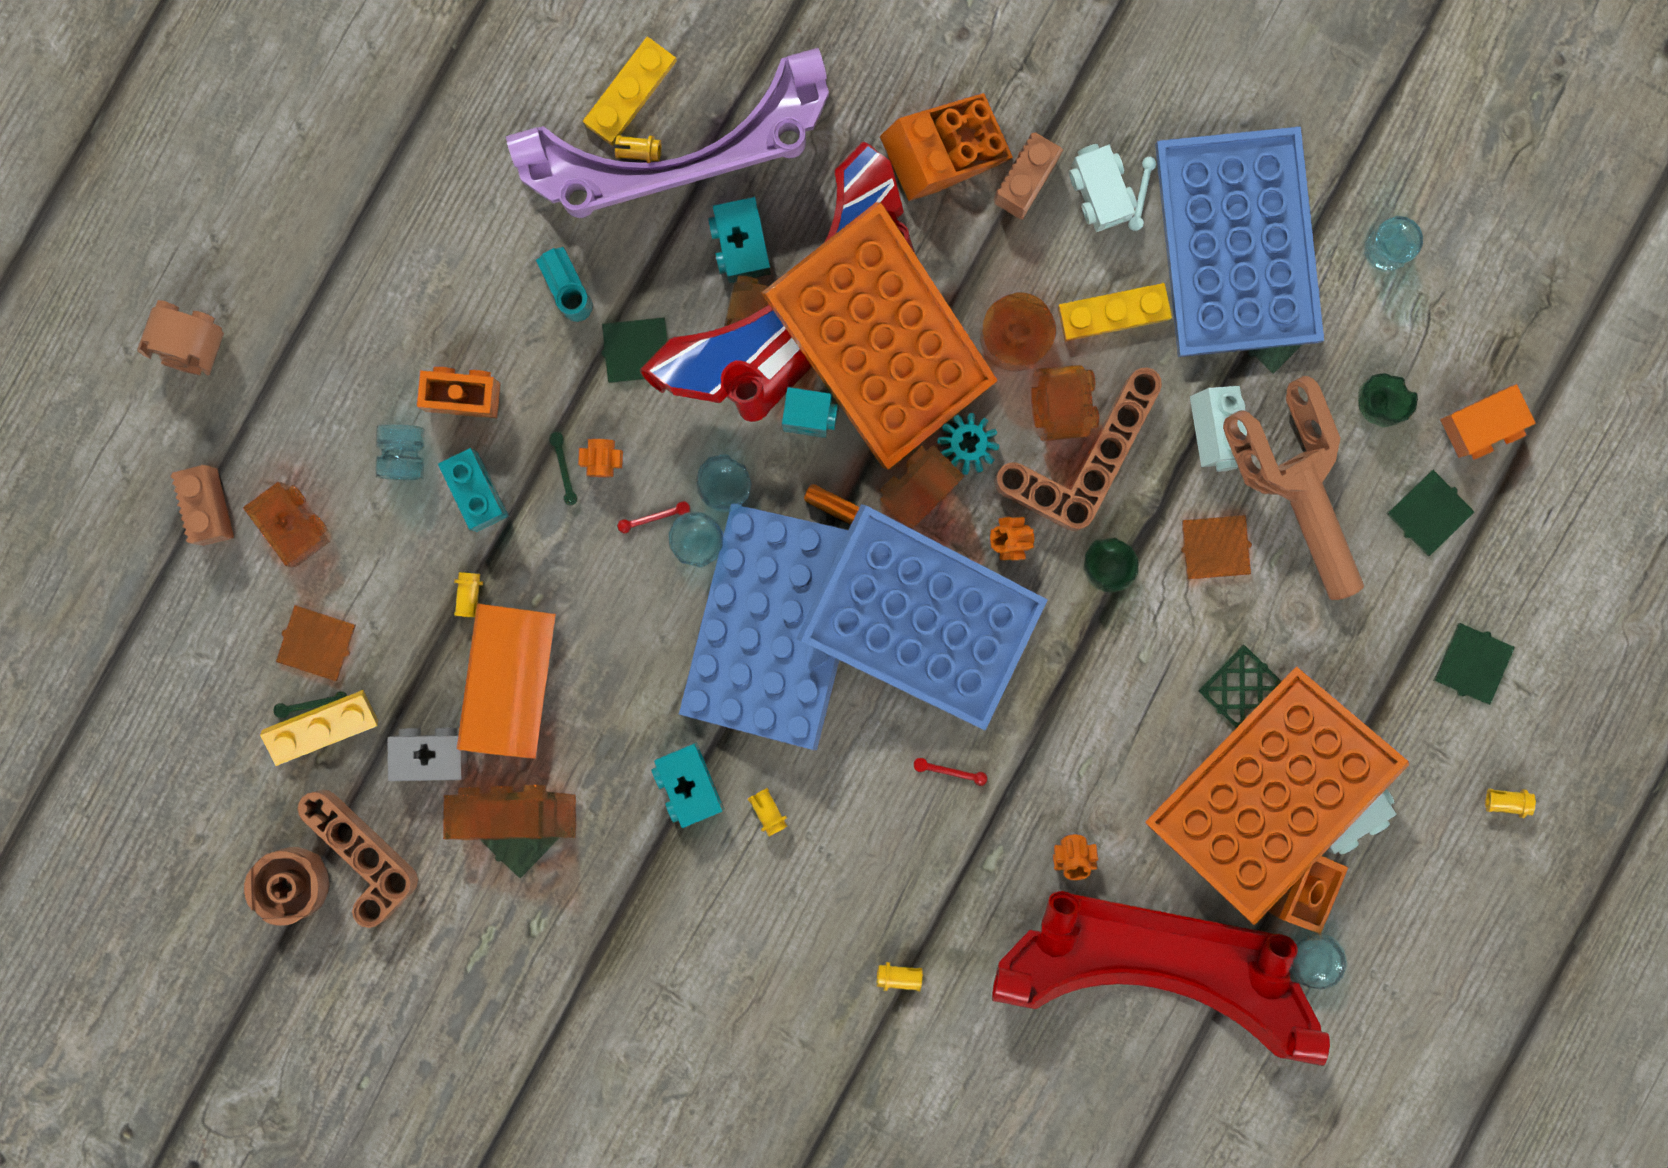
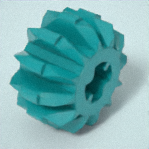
M974 413L968 414L966 425H964L962 418L956 415L953 421L957 429L948 424H944L942 427L944 433L951 438L939 437L937 440L938 445L949 446V449L943 450L939 454L940 459H946L952 455L954 459L950 462L948 468L954 470L958 462L963 463L962 475L969 473L971 463L975 471L981 473L983 465L980 459L990 465L995 460L986 451H998L999 444L988 442V439L997 435L996 429H991L986 433L983 431L988 423L986 418H983L978 426L974 425ZM968 435L969 440L973 437L977 441V444L973 447V453H967V448L965 451H962L959 447L963 441V436Z

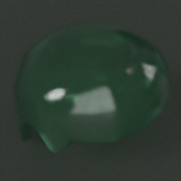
M1379 373L1367 378L1359 388L1358 406L1361 414L1368 422L1385 428L1399 425L1407 421L1417 409L1418 395L1416 392H1411L1407 389L1403 377Z
M1116 537L1104 540L1097 539L1091 544L1084 555L1083 571L1088 582L1097 590L1114 593L1129 588L1135 581L1139 573V559L1130 545Z

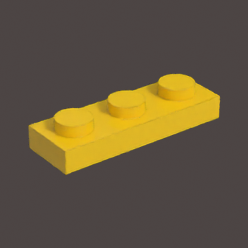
M647 36L584 118L583 124L613 146L617 135H622L677 62L676 57Z
M1165 283L1063 303L1057 307L1065 342L1168 321L1172 318Z
M361 690L265 728L261 731L260 736L275 766H278L378 726V719L364 690Z

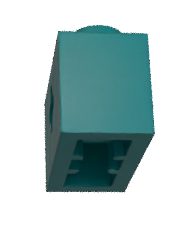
M752 197L714 205L715 217L708 218L712 239H720L722 252L715 253L719 273H727L729 283L771 275L756 198ZM741 234L744 240L742 248L736 249L735 243H732L734 242V235Z
M787 387L782 419L783 431L826 438L828 429L835 430L838 404H832V394Z
M469 448L438 463L469 530L478 532L509 517L477 451Z
M697 742L654 760L656 767L651 769L658 788L662 789L665 787L670 801L666 802L665 805L673 823L679 821L681 828H684L723 812L724 806ZM684 776L686 781H694L695 786L691 789V796H688L685 791H678L677 786L682 783L680 777Z

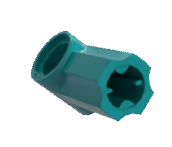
M564 247L553 248L543 253L536 262L555 298L556 306L571 321L579 322L585 320L592 312V299L586 292ZM573 295L582 296V303L578 308L573 310L566 308L568 298Z

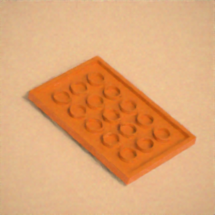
M875 202L761 292L878 462L887 470L998 381L882 203Z
M1296 666L1145 823L1248 921L1255 925L1409 766V761Z

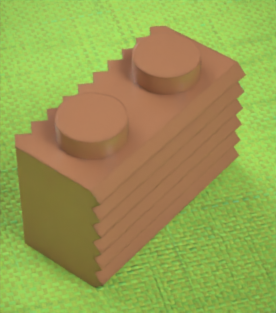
M1031 133L1025 146H1023L1018 157L1015 159L1014 164H1012L1006 177H1004L999 189H997L993 199L994 204L1023 220L1058 162L1063 149L1038 133Z
M201 465L173 472L170 477L174 479L172 484L176 486L174 492L178 493L176 499L179 500L177 506L181 507L179 513L183 515L180 520L185 522L182 527L186 529L184 533L188 536L186 541L190 544L205 546L234 538L218 469Z

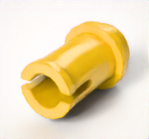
M617 135L615 144L630 147V149L615 148L616 159L645 160L647 163L660 161L662 143L661 140H656L653 135H650L648 139Z
M459 572L458 579H454V583H458L454 616L475 617L479 585H483V581H480V574Z
M768 788L747 799L763 825L761 831H766L768 837L788 827L785 822L787 816L782 817Z
M1522 789L1520 792L1487 790L1485 798L1487 812L1518 814L1520 818H1525L1527 815L1532 816L1535 811V795L1528 793L1526 789Z
M886 962L885 965H878L876 986L883 987V991H888V988L920 992L923 976L922 968L890 966V962Z

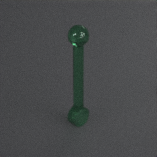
M554 432L550 435L549 441L556 450L566 493L563 500L570 506L577 502L578 497L572 491L562 449L564 437L561 433Z
M339 691L332 697L289 706L278 703L274 706L273 712L275 716L285 718L290 712L323 706L348 695L343 691Z

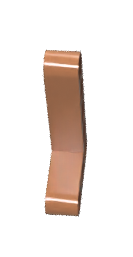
M1140 368L1133 372L1125 381L1069 489L1022 464L1012 462L1002 466L996 473L994 484L997 492L1067 530L1078 531L1088 526L1094 519L1161 390L1162 381L1159 374L1151 368ZM1136 378H1146L1150 382V394L1142 395L1136 391L1134 387ZM1127 409L1133 413L1135 421L1132 427H1125L1119 423L1117 417L1119 410ZM1103 441H1111L1116 444L1118 455L1115 459H1108L1103 456L1100 448ZM1006 471H1014L1019 474L1021 485L1018 489L1011 490L1004 486L1002 476ZM1086 473H1096L1100 477L1102 484L1098 491H1090L1084 485ZM1044 487L1051 491L1053 501L1050 506H1040L1036 502L1034 495L1038 488ZM1071 504H1077L1083 508L1085 517L1082 523H1073L1067 517V509Z

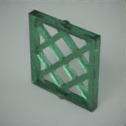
M1243 644L1207 680L1198 692L1216 709L1218 714L1224 716L1237 728L1245 720V709H1255L1263 701V691H1273L1282 681L1268 668L1266 663H1263ZM1244 655H1249L1257 663V668H1244ZM1239 657V668L1227 669ZM1227 673H1239V686H1227ZM1244 673H1257V686H1245ZM1262 673H1267L1275 681V686H1263ZM1221 675L1222 686L1209 687ZM1209 691H1222V704H1217L1209 696ZM1227 691H1240V704H1227ZM1245 691H1257L1258 704H1245ZM1227 709H1240V722H1235L1227 714Z

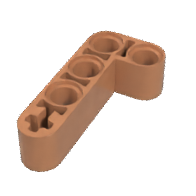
M319 790L307 793L301 798L298 804L300 818L370 884L353 905L352 914L357 924L367 928L375 927L387 920L417 887L418 877L415 870L331 791ZM322 800L324 803L321 807L323 813L316 814L314 812L317 807L315 802ZM337 814L338 817H337V818H334L333 820H332V818L329 817V816H332V815ZM341 823L348 824L352 829L353 834L349 842L342 840L338 834V828ZM367 848L376 850L379 855V863L376 867L370 866L365 861L364 854ZM393 873H399L404 877L406 886L403 891H397L392 887L390 880ZM368 900H374L380 906L381 911L378 918H373L366 912L365 907Z

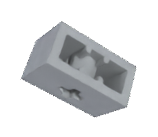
M421 728L399 729V735L388 737V781L463 780L468 778V751L456 749L458 741L457 728H435V735H421ZM427 747L430 751H435V758H431L429 761L427 757H421V750L427 749Z

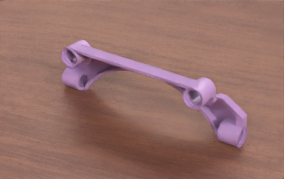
M819 48L782 58L769 89L760 103L743 122L717 142L697 152L670 160L638 163L605 159L567 144L543 126L506 136V141L514 166L518 169L520 179L525 185L552 203L561 201L570 215L584 218L597 209L780 157L795 158L799 156L806 146L805 132L815 128L829 97L825 81L827 79ZM786 131H794L799 135L798 141L791 145L784 144L779 138ZM582 190L587 193L586 200L582 204L572 205L569 203L570 195L573 192Z

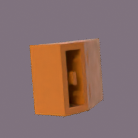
M984 93L898 118L880 135V139L908 201L937 193L1013 158Z

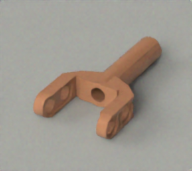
M1302 376L1289 383L1286 402L1306 452L1300 453L1278 466L1260 421L1249 412L1243 410L1227 417L1224 421L1223 429L1245 484L1263 494L1280 495L1290 501L1329 599L1341 600L1355 595L1364 588V583L1323 485V481L1336 462L1341 438L1320 386L1313 378ZM1298 386L1307 393L1308 402L1300 397ZM1238 420L1245 426L1247 436L1239 430ZM1312 420L1319 424L1322 431L1321 435L1314 431L1311 424ZM1251 454L1255 455L1259 460L1261 470L1253 463Z

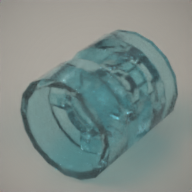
M1403 216L1389 218L1368 235L1364 245V254L1368 263L1381 272L1399 270L1419 254L1423 246V234L1414 220Z
M410 425L377 426L376 447L381 450V455L376 457L375 477L389 480L424 479V459L419 456V451L424 449L425 428Z

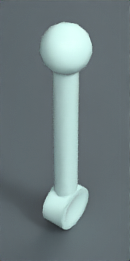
M1146 157L1142 162L1144 173L1134 216L1128 222L1129 228L1133 231L1140 230L1144 224L1141 218L1151 170L1156 167V161L1153 157Z

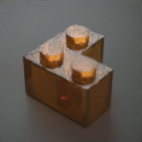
M934 445L927 451L923 447L919 448L907 460L905 466L908 470L900 480L893 476L879 490L884 495L879 500V503L899 523L911 529L916 527L965 477Z

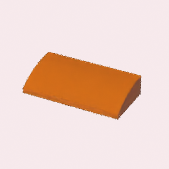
M477 603L456 749L536 759L556 614Z

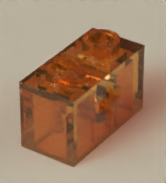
M277 482L245 505L243 509L285 566L296 568L330 543L324 534L328 529L315 513L313 515L309 514L303 506L307 501L295 485L289 487L288 484ZM287 516L295 517L291 522L294 527L292 530L285 528L288 524V520L285 518Z

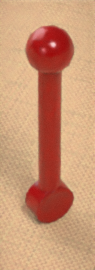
M681 501L676 507L631 521L622 519L618 522L617 529L621 533H628L633 527L676 514L686 516L690 512V506L687 502Z
M917 758L914 761V769L918 772L929 770L974 781L978 786H984L988 781V777L984 772L973 774L927 763L924 758Z

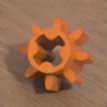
M588 439V447L579 448L578 465L580 467H587L586 476L612 478L614 477V468L622 469L623 451L615 449L614 440Z
M1024 517L999 518L1000 526L991 529V549L1000 553V560L1026 559L1024 551L1034 548V530L1024 524Z
M1077 834L1068 835L1060 841V845L1054 846V870H1063V874L1067 879L1082 880L1090 876L1091 870L1097 869V845H1088L1086 837Z

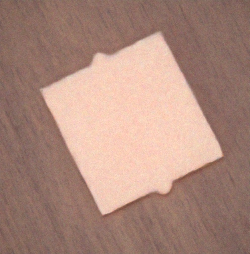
M1246 515L1182 520L1184 547L1181 548V553L1185 554L1187 580L1251 574L1249 548H1251L1252 543L1248 541Z
M294 605L287 629L282 631L284 638L276 662L338 681L345 657L350 655L348 648L356 624Z

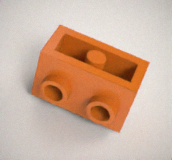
M433 367V371L420 370L417 407L431 413L497 419L501 383L494 377H491V372L482 370H469V375L455 374V369L448 367Z
M1517 384L1440 419L1458 458L1471 454L1473 460L1493 452L1494 449L1491 444L1504 439L1507 445L1525 437L1527 434L1524 429L1536 424Z

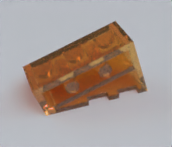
M524 785V792H513V786H491V793L480 794V788L462 787L458 788V795H444V840L576 838L575 794L547 792L546 785Z

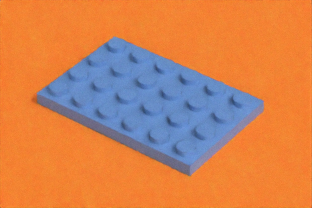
M1301 127L1157 141L1155 148L1178 357L1323 342L1324 333Z
M731 504L679 715L803 748L817 750L839 660L796 638L848 530Z
M861 504L796 639L972 725L986 730L1048 599L888 516Z

